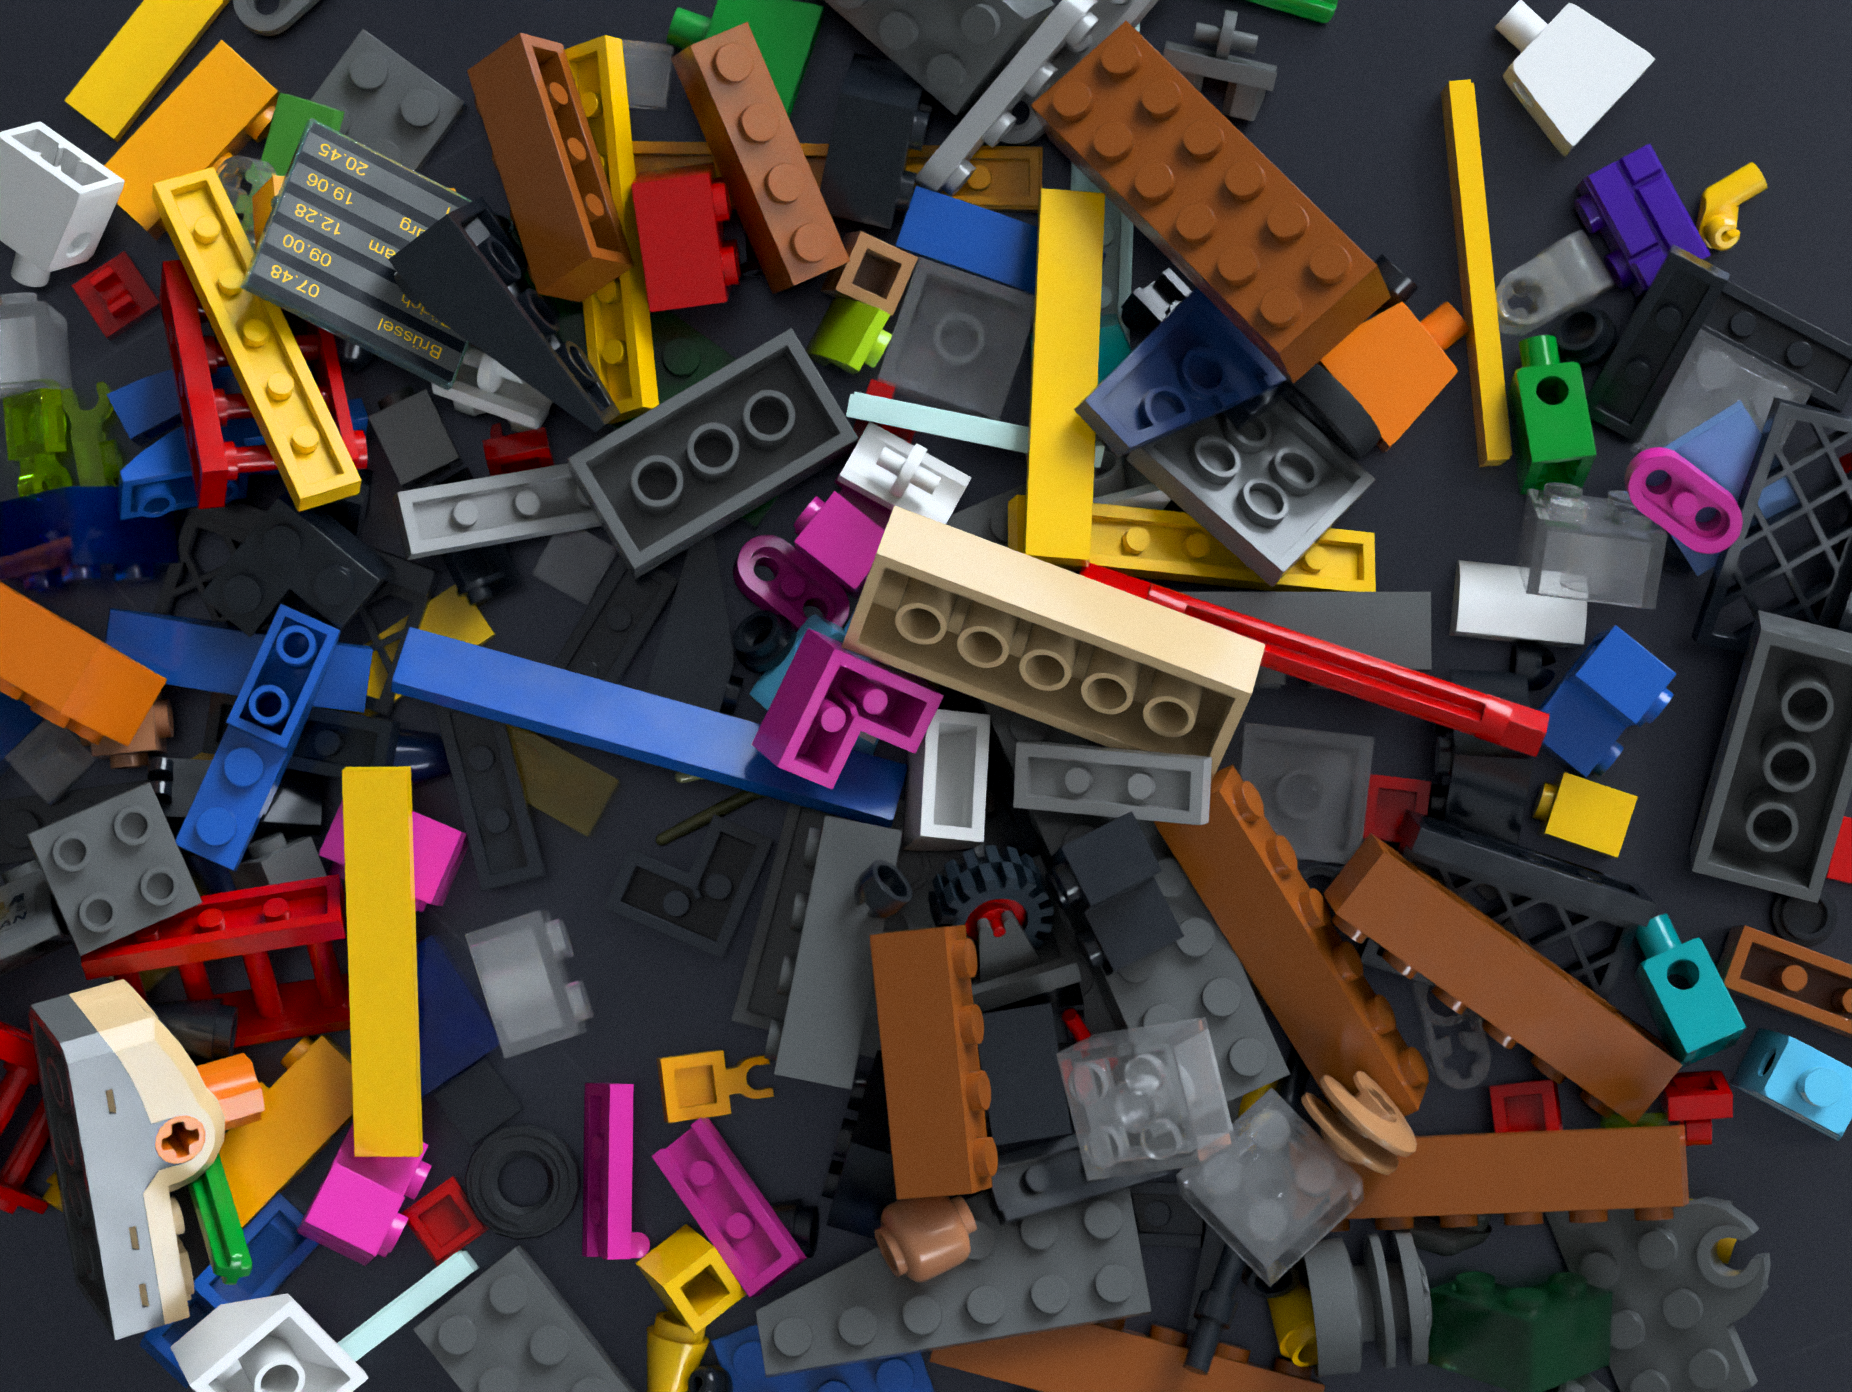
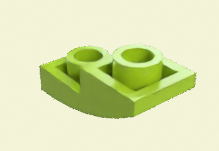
M835 298L832 300L805 351L810 359L825 367L832 363L852 375L859 372L864 363L874 368L892 337V334L883 330L890 314L880 308L859 301Z

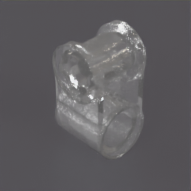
M1583 229L1564 237L1546 248L1531 261L1509 272L1500 281L1498 287L1495 288L1499 331L1510 336L1528 334L1559 315L1569 312L1572 308L1587 304L1615 285ZM1513 294L1518 298L1528 294L1533 304L1527 311L1523 307L1512 310L1507 302Z

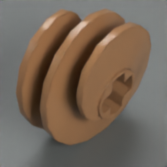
M1357 1071L1353 1076L1359 1091L1355 1096L1331 1076L1323 1075L1319 1079L1320 1085L1340 1111L1336 1114L1322 1100L1311 1093L1306 1092L1301 1097V1101L1309 1115L1320 1126V1133L1324 1140L1341 1158L1347 1162H1354L1358 1165L1363 1164L1375 1172L1389 1175L1397 1170L1399 1163L1397 1155L1408 1157L1416 1152L1417 1142L1405 1117L1391 1098L1365 1072Z

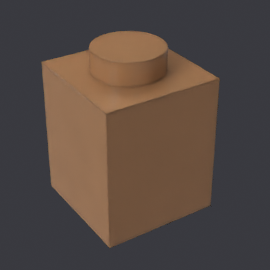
M862 231L846 233L842 243L850 262L829 270L821 291L835 298H846L869 304L893 316L918 257Z

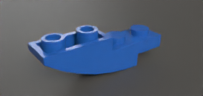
M362 398L347 400L353 430H363L366 438L368 415ZM254 418L228 420L227 427H221L223 442L234 441L235 447L267 445ZM183 425L143 450L120 471L117 507L120 520L140 516L149 518L159 517L170 511L198 506ZM279 470L238 473L237 480L227 481L225 504L232 500L247 498L249 476L257 474L275 475L280 473Z
M280 604L226 721L228 727L175 840L179 848L231 871H237L262 815H266L301 736L341 634L339 629Z

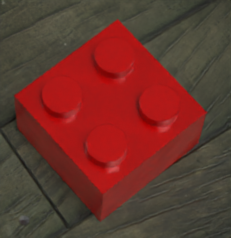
M714 162L639 172L631 186L650 312L727 302L732 285L739 284V277H742L737 239L725 241L723 221L730 220V214H733L732 199L723 178L716 177Z

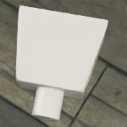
M1519 0L1495 26V29L1521 52L1503 75L1506 84L1564 157L1628 91L1655 60L1649 52L1572 3H1568L1547 24L1522 0Z
M40 121L0 132V241L16 251L11 276L17 282L30 287L45 286L49 281L51 272L86 262L94 255L125 183V180Z

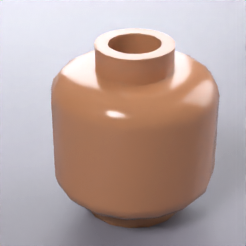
M958 1195L952 1199L949 1196L901 1199L889 1204L884 1208L881 1215L882 1227L876 1229L874 1233L880 1252L894 1275L899 1277L906 1274L911 1280L922 1283L967 1260L971 1252L968 1234L976 1231L977 1227L967 1203L961 1196Z

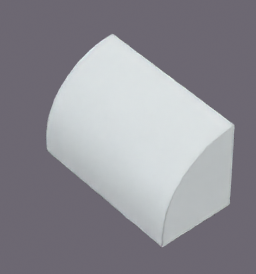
M1457 560L1450 636L1513 642L1514 639L1531 640L1546 646L1571 649L1584 645L1587 618V580L1584 573Z
M937 709L916 754L908 751L903 850L953 851L973 848L984 842L991 715Z

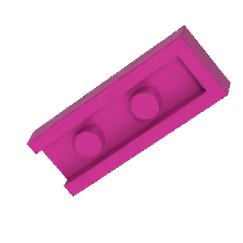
M585 1083L582 1256L602 1257V1259L607 1260L642 1258L650 1249V1242L645 1234L632 1232L634 1084Z
M699 1118L690 1125L691 1129L667 1148L660 1149L651 1157L750 1298L758 1297L807 1259V1257L709 1118Z

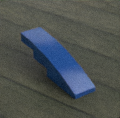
M109 608L105 643L166 678L165 684L238 696L268 630H259L252 637H249L233 623ZM337 642L313 706L364 713L373 649L365 645Z

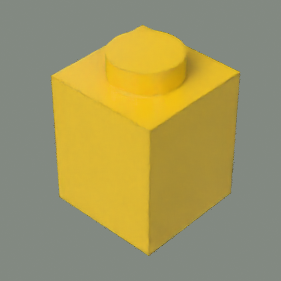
M1563 772L1556 775L1553 784L1543 782L1535 801L1532 818L1541 821L1537 832L1538 836L1606 859H1613L1619 856L1638 797Z
M687 1224L636 1262V1265L666 1309L695 1334L747 1295L716 1248Z

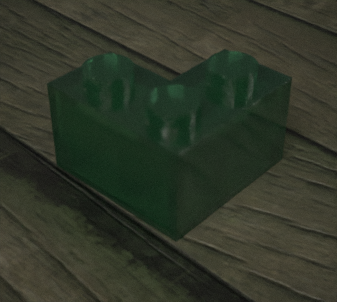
M1469 1271L1460 1273L1455 1281L1430 1289L1432 1327L1428 1340V1363L1512 1392L1546 1391L1609 1365L1613 1292L1587 1284L1586 1277L1569 1272L1554 1273L1548 1276V1281L1530 1288L1515 1289L1495 1283V1277L1485 1272Z

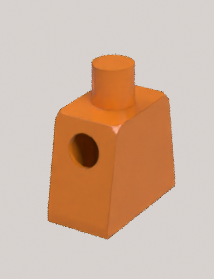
M1447 301L1421 321L1416 318L1407 305L1401 302L1360 324L1317 364L1339 381L1371 416L1381 434V439L1376 445L1384 453L1393 446L1457 374L1456 366L1444 351L1468 333L1469 327L1458 311Z

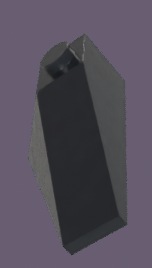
M483 197L446 214L388 259L397 270L394 278L398 287L411 302L415 304L421 303L428 313L594 432L621 414L583 350L571 341H562L557 332L560 330L558 317L561 314L550 297H542L530 288L522 275L527 270L528 265L525 254Z

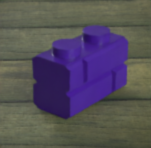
M1647 144L1618 161L1588 175L1576 186L1581 197L1574 200V205L1582 223L1591 234L1600 230L1611 253L1604 256V260L1613 280L1620 289L1630 286L1636 298L1645 294L1672 244L1703 260L1711 256L1651 144Z

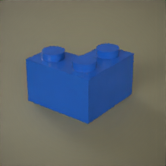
M1617 625L1598 633L1536 709L1550 714L1547 733L1540 750L1569 774L1586 778L1593 771L1601 777L1624 749L1616 741L1623 731L1635 724L1641 727L1645 722L1648 724L1652 723L1670 702L1674 694L1666 687L1675 677L1676 673Z

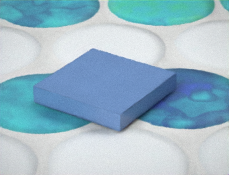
M1741 400L1663 448L1677 452L1728 490L1736 502H1738L1762 434ZM1775 455L1770 470L1779 466ZM1663 470L1653 471L1647 477L1646 483L1651 486L1660 485L1666 480L1668 473ZM1784 476L1763 488L1758 506L1765 519L1799 502ZM1713 507L1702 508L1696 514L1695 520L1699 522L1710 521L1715 516L1717 509ZM1754 517L1752 518L1750 527L1757 524ZM1671 535L1697 576L1716 565L1720 552L1713 554L1696 552Z

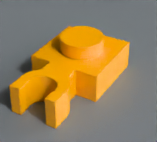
M720 1049L656 1058L664 1122L672 1123L731 1114L729 1098L731 1094L740 1093L742 1096L751 1099L774 1097L773 1087L752 1089L746 1080L747 1072L752 1066L770 1064L769 1059L764 1058L765 1054L747 1056L740 1059L733 1067L726 1068L724 1052Z

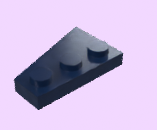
M1196 287L1073 410L1120 457L1275 389L1286 378Z

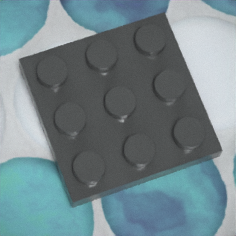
M1282 397L1276 405L1240 430L1220 412L1133 450L1126 458L1152 484L1157 486L1271 587L1318 542L1365 494L1376 480Z

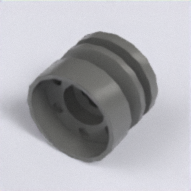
M1409 1229L1397 1230L1391 1233V1261H1385L1378 1234H1367L1364 1242L1363 1264L1352 1265L1342 1237L1299 1243L1298 1253L1303 1261V1269L1299 1277L1301 1282L1310 1291L1317 1345V1364L1313 1365L1316 1378L1358 1373L1361 1369L1362 1343L1374 1342L1377 1355L1384 1369H1392L1396 1366V1338H1402L1409 1366L1428 1363V1340L1432 1327L1431 1298L1425 1266L1416 1252Z

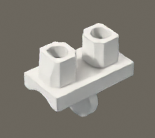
M469 341L465 344L451 383L447 382L445 387L433 380L431 381L433 393L453 400L455 410L471 416L486 412L507 419L511 425V430L516 432L540 428L548 416L550 406L553 401Z
M869 421L837 481L891 511L895 505L946 524L972 477L926 453L928 449L917 443L914 446Z

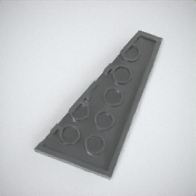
M1130 1188L1000 1226L997 1216H992L989 1206L992 1199L989 1191L985 1192L984 1190L965 1200L974 1217L977 1230L968 1234L971 1252L967 1260L962 1264L926 1282L919 1283L911 1280L906 1274L899 1277L895 1276L884 1260L879 1247H876L756 1310L766 1378L1149 1315L1152 1310Z

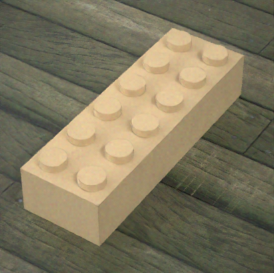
M894 505L841 647L1109 748L1212 757V782L1252 695L1265 644Z

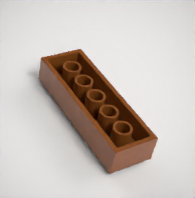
M1127 21L1121 24L1031 104L1048 139L1102 193H1105V196L1293 384L1391 298L1378 265Z

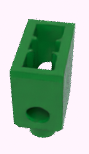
M718 0L712 18L679 7L676 9L668 31L666 44L681 49L748 22L790 120L824 22V9L822 6L792 0Z
M1539 335L1523 339L1518 343L1522 368L1515 370L1507 392L1519 494L1525 495L1583 488L1596 457V448L1580 364L1578 362L1560 363L1555 336Z

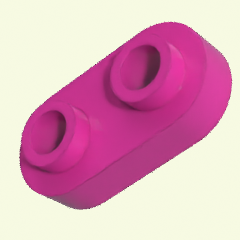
M1663 447L1650 448L1640 452L1629 463L1625 472L1624 482L1633 505L1687 547L1699 553L1713 554L1727 549L1737 540L1742 530L1743 518L1733 495L1677 452ZM1663 470L1668 473L1666 480L1660 485L1651 486L1646 483L1647 477L1653 471ZM1713 507L1717 509L1715 516L1710 521L1699 522L1695 520L1696 514L1702 508Z
M774 535L756 536L743 545L733 565V578L741 593L762 610L771 611L775 615L786 617L794 626L796 633L808 619L803 611V608L806 606L817 607L822 612L823 618L843 627L849 615V600L846 592L835 580L799 553L796 548L784 539ZM754 567H768L773 572L774 579L771 581L759 579L754 572Z

